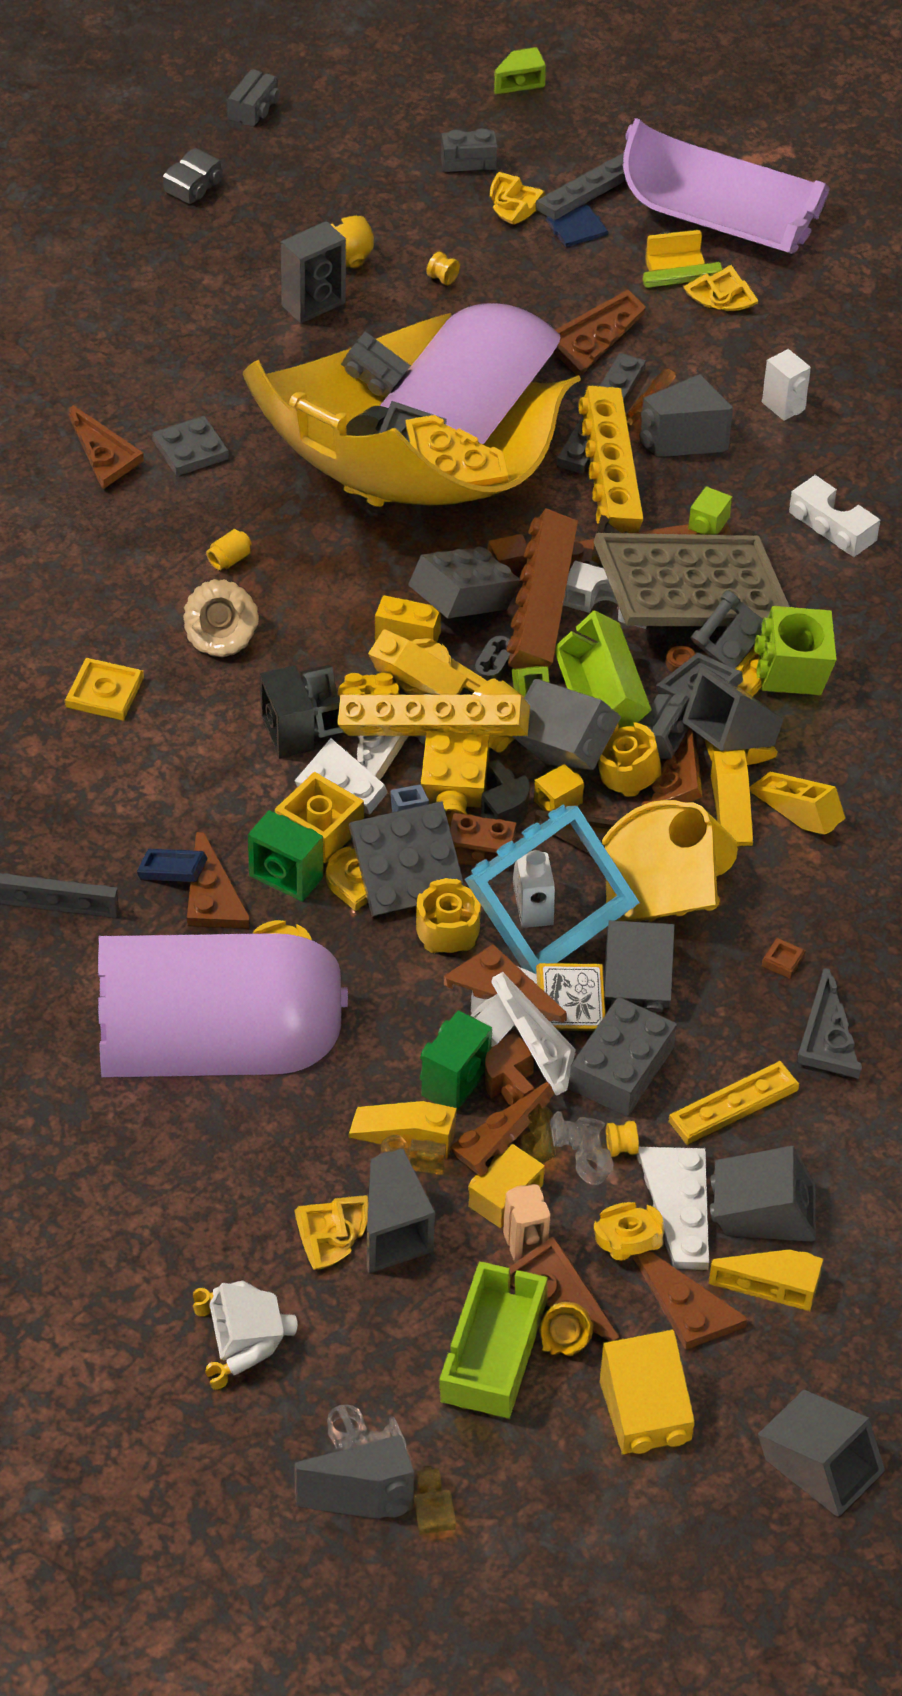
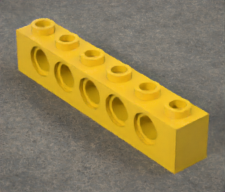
M588 386L584 397H581L579 400L578 408L579 414H583L584 419L582 434L587 438L585 453L586 457L590 458L589 478L594 481L593 501L597 502L598 506L596 522L598 524L601 515H604L610 519L609 524L621 533L625 531L628 533L639 532L643 522V514L621 388Z
M340 695L338 726L348 736H426L427 731L489 736H528L530 705L522 695Z

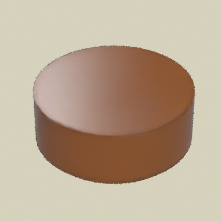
M687 646L671 648L666 656L668 670L674 672L696 653Z

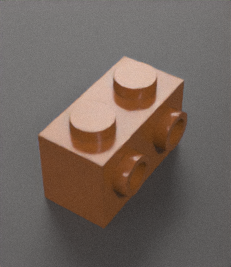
M454 813L450 832L458 863L476 866V864L485 859L488 862L498 856L496 851L501 846L510 841H513L515 844L516 822ZM510 866L503 871H509Z

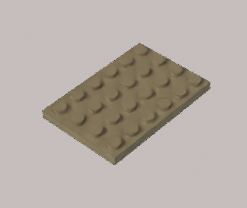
M596 533L594 538V545L626 626H703L722 600L720 598L726 590L735 594L742 603L762 619L764 617L768 618L772 606L790 607L759 536ZM730 609L718 626H728L737 613Z

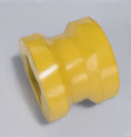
M439 251L431 257L426 273L433 279L439 278L441 283L448 286L457 278L460 262L453 258L448 259L446 254Z
M447 790L441 792L436 797V802L443 801L449 828L454 813L467 815L465 810L467 808V798L462 792Z
M634 1120L627 1121L624 1125L618 1126L615 1123L606 1124V1142L610 1157H617L622 1152H628L630 1155L638 1154L639 1141Z

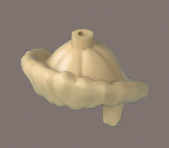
M213 579L209 582H203L201 586L195 588L194 593L189 595L188 602L184 607L185 614L183 615V620L185 622L184 628L187 632V639L199 652L208 653L211 656L226 657L238 653L248 645L259 622L258 607L253 602L252 597L247 594L245 589L238 587L235 582H228L224 579L220 581Z

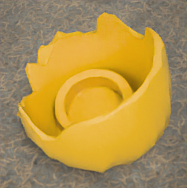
M560 1302L551 1306L543 1316L539 1327L543 1344L542 1350L553 1355L562 1352L567 1356H573V1354L582 1351L589 1343L593 1333V1322L587 1310L581 1305L572 1302Z

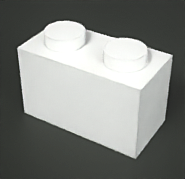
M789 349L767 360L762 403L783 421L805 410L811 367Z

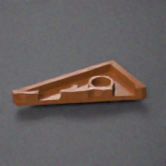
M73 405L69 408L70 421L103 489L144 461V453L76 406Z
M688 729L675 756L673 755L671 759H666L661 770V776L652 785L654 794L651 800L643 801L642 805L661 800L692 803L696 799L702 798L696 732L693 729Z
M196 832L194 851H204L208 859L197 882L190 883L187 926L249 929V915L205 833Z
M493 944L443 976L446 987L453 989L457 985L473 990V996L489 999L498 994L491 983L492 978L504 972L549 1021H557L561 1024L567 1021V1012Z
M545 1082L502 1112L490 1115L486 1122L475 1130L463 1133L458 1138V1141L450 1146L455 1157L480 1177L488 1171L485 1162L492 1156L502 1155L508 1149L509 1144L516 1140L531 1123L527 1115L535 1107L543 1109L550 1102L551 1097L555 1095L551 1084Z
M650 1250L632 1255L685 1350L746 1328L747 1319L742 1313Z

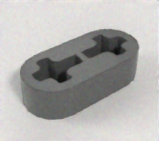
M504 636L491 638L475 663V673L487 681L495 678L500 682L509 667L510 653L506 650L510 639Z

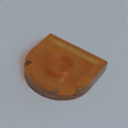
M665 368L651 382L652 384L638 397L626 414V420L631 426L641 417L644 397L668 388L677 373Z

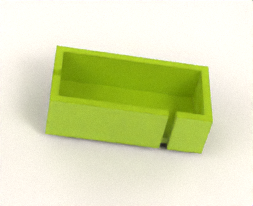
M594 610L576 626V630L598 643L571 631L556 645L555 655L567 689L601 699L621 716L618 722L619 728L625 726L633 727V722L638 723L652 709L620 623Z
M479 1261L450 1346L451 1353L448 1352L439 1379L440 1402L510 1419L548 1300L547 1277L516 1270L514 1295L510 1294V1268Z

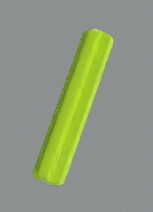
M719 262L648 271L643 273V283L646 288L689 283L706 273L709 277L722 270V266Z

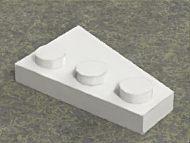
M331 738L295 780L298 787L313 772H316L364 800V813L369 815L388 793L384 783Z

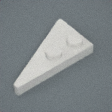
M504 972L494 976L491 982L545 1079L551 1084L555 1095L557 1096L567 1091L571 1064L573 1063L576 1049Z

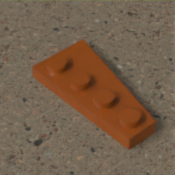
M629 290L622 292L555 329L560 334V341L553 353L576 376L580 375L581 377L644 315L646 306Z

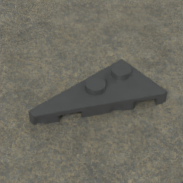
M824 968L798 1053L797 1063L859 1078L862 1066L856 1058L854 1051L855 1043L848 1031L849 1024L843 1004L839 1003L835 978L831 975L830 969Z

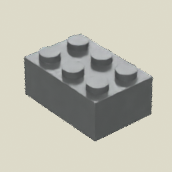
M327 221L281 241L282 306L300 324L346 303V238Z
M483 547L421 555L408 585L446 618L507 610L520 579L511 572L508 566L499 563L493 558L489 550Z
M617 997L571 1064L569 1090L628 1117L674 1049L677 1023Z

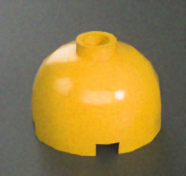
M356 215L341 219L343 224L337 227L333 223L331 224L346 238V267L350 266L351 268L361 266L374 247V235L370 224L364 216Z

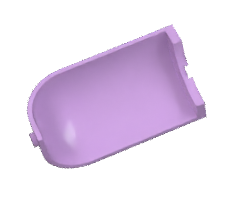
M636 118L633 125L631 124L626 132V140L628 141L623 158L624 174L631 191L643 204L658 212L788 253L796 252L799 247L797 245L798 242L804 244L811 233V228L808 226L812 218L818 219L830 190L826 183L815 180V182H811L677 140L648 127Z
M497 303L478 304L458 311L446 321L380 406L389 408L391 401H395L447 419L446 425L455 430L460 428L477 437L478 442L484 444L552 355L560 341V334L545 321L521 308Z
M275 933L99 936L98 976L100 977V997H98L99 1024H101V1077L286 1074L305 1069L321 1060L332 1049L338 1039L341 1029V1007H348L347 987H341L340 967L336 958L325 947L312 940L290 934Z

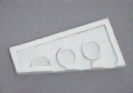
M639 1147L638 1154L636 1155L644 1171V1180L647 1189L650 1190L653 1207L663 1217V1239L672 1266L683 1270H708L709 1245L705 1149Z

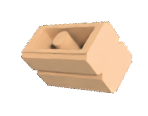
M520 1185L512 1190H508L505 1196L503 1234L507 1244L510 1246L513 1260L517 1262L549 1239L550 1212L546 1202H544L539 1185Z

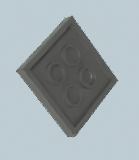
M443 801L349 823L372 917L417 907L419 893L422 894L423 891L428 889L432 881L444 878L459 879L464 886Z

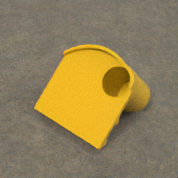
M676 800L654 801L627 813L615 823L602 839V844L605 846L609 856L640 902L616 921L638 922L645 920L652 922L659 917L670 915L683 916L687 912L705 909L711 911L716 909L720 902V898L717 895L716 876L724 874L734 864L738 851L736 840L701 805L696 803H685ZM606 879L607 903L617 895Z

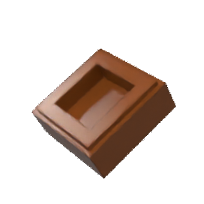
M776 938L762 959V967L791 979L805 958L806 950Z

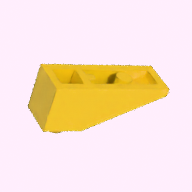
M383 629L368 653L376 671L391 673L394 679L428 694L459 695L468 681L467 676L410 640Z
M745 750L714 751L711 782L717 821L736 840L737 846H753L749 775Z
M770 771L749 787L752 794L803 830L825 835L832 832L835 826L846 819L835 786Z
M426 1101L357 1107L349 1131V1138L400 1149L403 1148L404 1150L447 1159L456 1131V1108Z
M790 1249L717 1258L712 1260L708 1284L810 1311L820 1279L823 1258L816 1257L808 1252H797Z

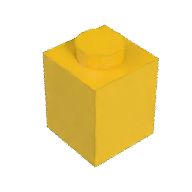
M563 764L535 780L534 802L544 811L556 810L563 804L565 807L578 806L583 802V779L578 773L573 772L566 764Z

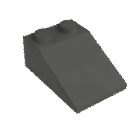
M401 1435L294 1463L295 1502L297 1507L375 1519L387 1516L398 1517L409 1510H413L414 1470Z

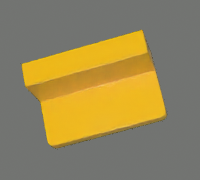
M694 230L649 235L646 250V263L649 271L705 264L700 251L701 231Z

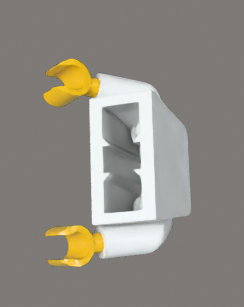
M237 1281L230 1284L221 1283L219 1287L213 1289L212 1293H209L205 1288H198L193 1293L195 1302L193 1304L194 1312L197 1316L212 1314L220 1359L227 1361L224 1365L219 1362H211L207 1365L205 1370L207 1377L220 1374V1376L213 1378L209 1382L212 1389L219 1390L225 1387L228 1382V1374L233 1373L237 1375L271 1356L282 1340L283 1335L294 1336L296 1334L297 1317L290 1314H280L277 1297L273 1293L259 1290L245 1281Z

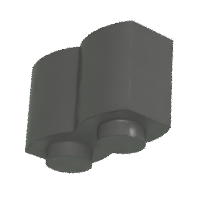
M197 148L190 150L180 162L172 165L164 174V191L188 204L194 203L197 199H201L204 196L206 189H210L221 181L223 176L222 161Z

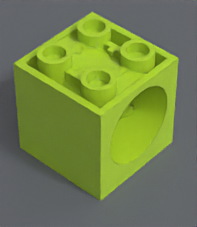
M772 606L768 618H763L762 633L756 636L754 646L755 653L759 654L760 659L757 664V678H761L762 691L822 695L836 663L831 610Z

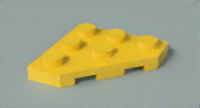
M436 415L405 420L409 443L442 471L459 480L479 486L508 482L503 451L478 442L477 437L460 428L455 430L444 424V420Z

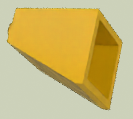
M674 1330L604 1343L600 1385L622 1454L632 1452L641 1454L648 1452L652 1448L667 1445L677 1447L687 1441H692L694 1417Z

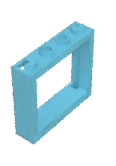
M563 804L556 810L550 811L548 813L550 819L541 825L537 822L526 828L522 832L524 836L515 844L513 841H510L501 846L496 851L498 856L489 862L485 859L476 864V867L471 870L473 874L464 879L521 967L537 974L536 965L539 963H558L608 926L609 920L616 921L640 903L578 806L565 807ZM570 823L617 896L535 955L491 889L488 881Z

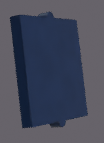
M589 205L578 207L556 220L549 216L546 217V222L553 230V235L557 236L565 247L608 235V230L600 221L601 217L596 216Z

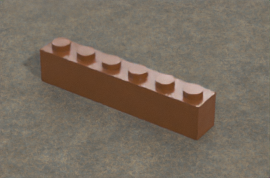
M545 509L539 518L535 517L529 528V534L532 535V538L524 554V557L528 559L520 575V581H523V586L516 597L515 603L519 607L511 623L514 634L511 636L506 650L510 653L508 666L516 669L535 666H547L549 668L554 659L578 521L549 509Z

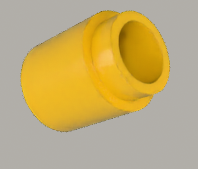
M233 529L210 545V549L206 551L207 558L217 570L228 569L250 554L251 540L245 532Z

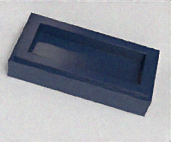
M148 849L136 872L141 880L197 882L208 858L204 851Z

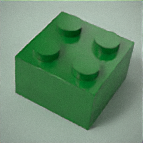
M268 810L248 833L249 876L303 902L323 878V836L313 829L291 821L286 816Z
M459 1010L450 1021L445 1020L439 1029L436 1039L433 1043L428 1042L420 1055V1060L422 1061V1071L419 1078L422 1081L421 1096L436 1104L454 1107L457 1112L485 1076L486 1055L492 1046V1027Z

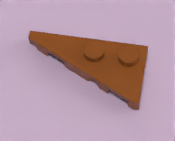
M551 1237L508 1267L510 1268L511 1286L515 1287L516 1270L547 1277L548 1300L546 1303L548 1307L560 1302L577 1303L589 1313L593 1322L594 1333L610 1342L622 1340L555 1237Z

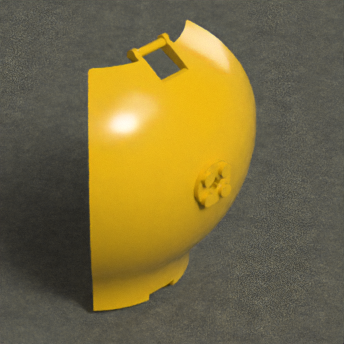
M448 313L389 333L376 340L412 366L452 315ZM350 349L267 374L260 361L257 360L251 363L242 374L263 414L280 436L300 456L315 468L342 483L346 492L361 495L367 498L369 504L378 507L383 506L384 502L391 501L416 505L457 504L486 498L521 484L533 474L549 449L563 396L573 384L581 381L580 375L559 382H530L483 444L489 448L495 447L503 451L508 482L479 486L459 480L439 469L418 452L396 428L368 436L346 435V426L351 419L370 407L380 406L386 399L382 395L372 393L365 382L359 378L351 377L345 371V367L341 363Z

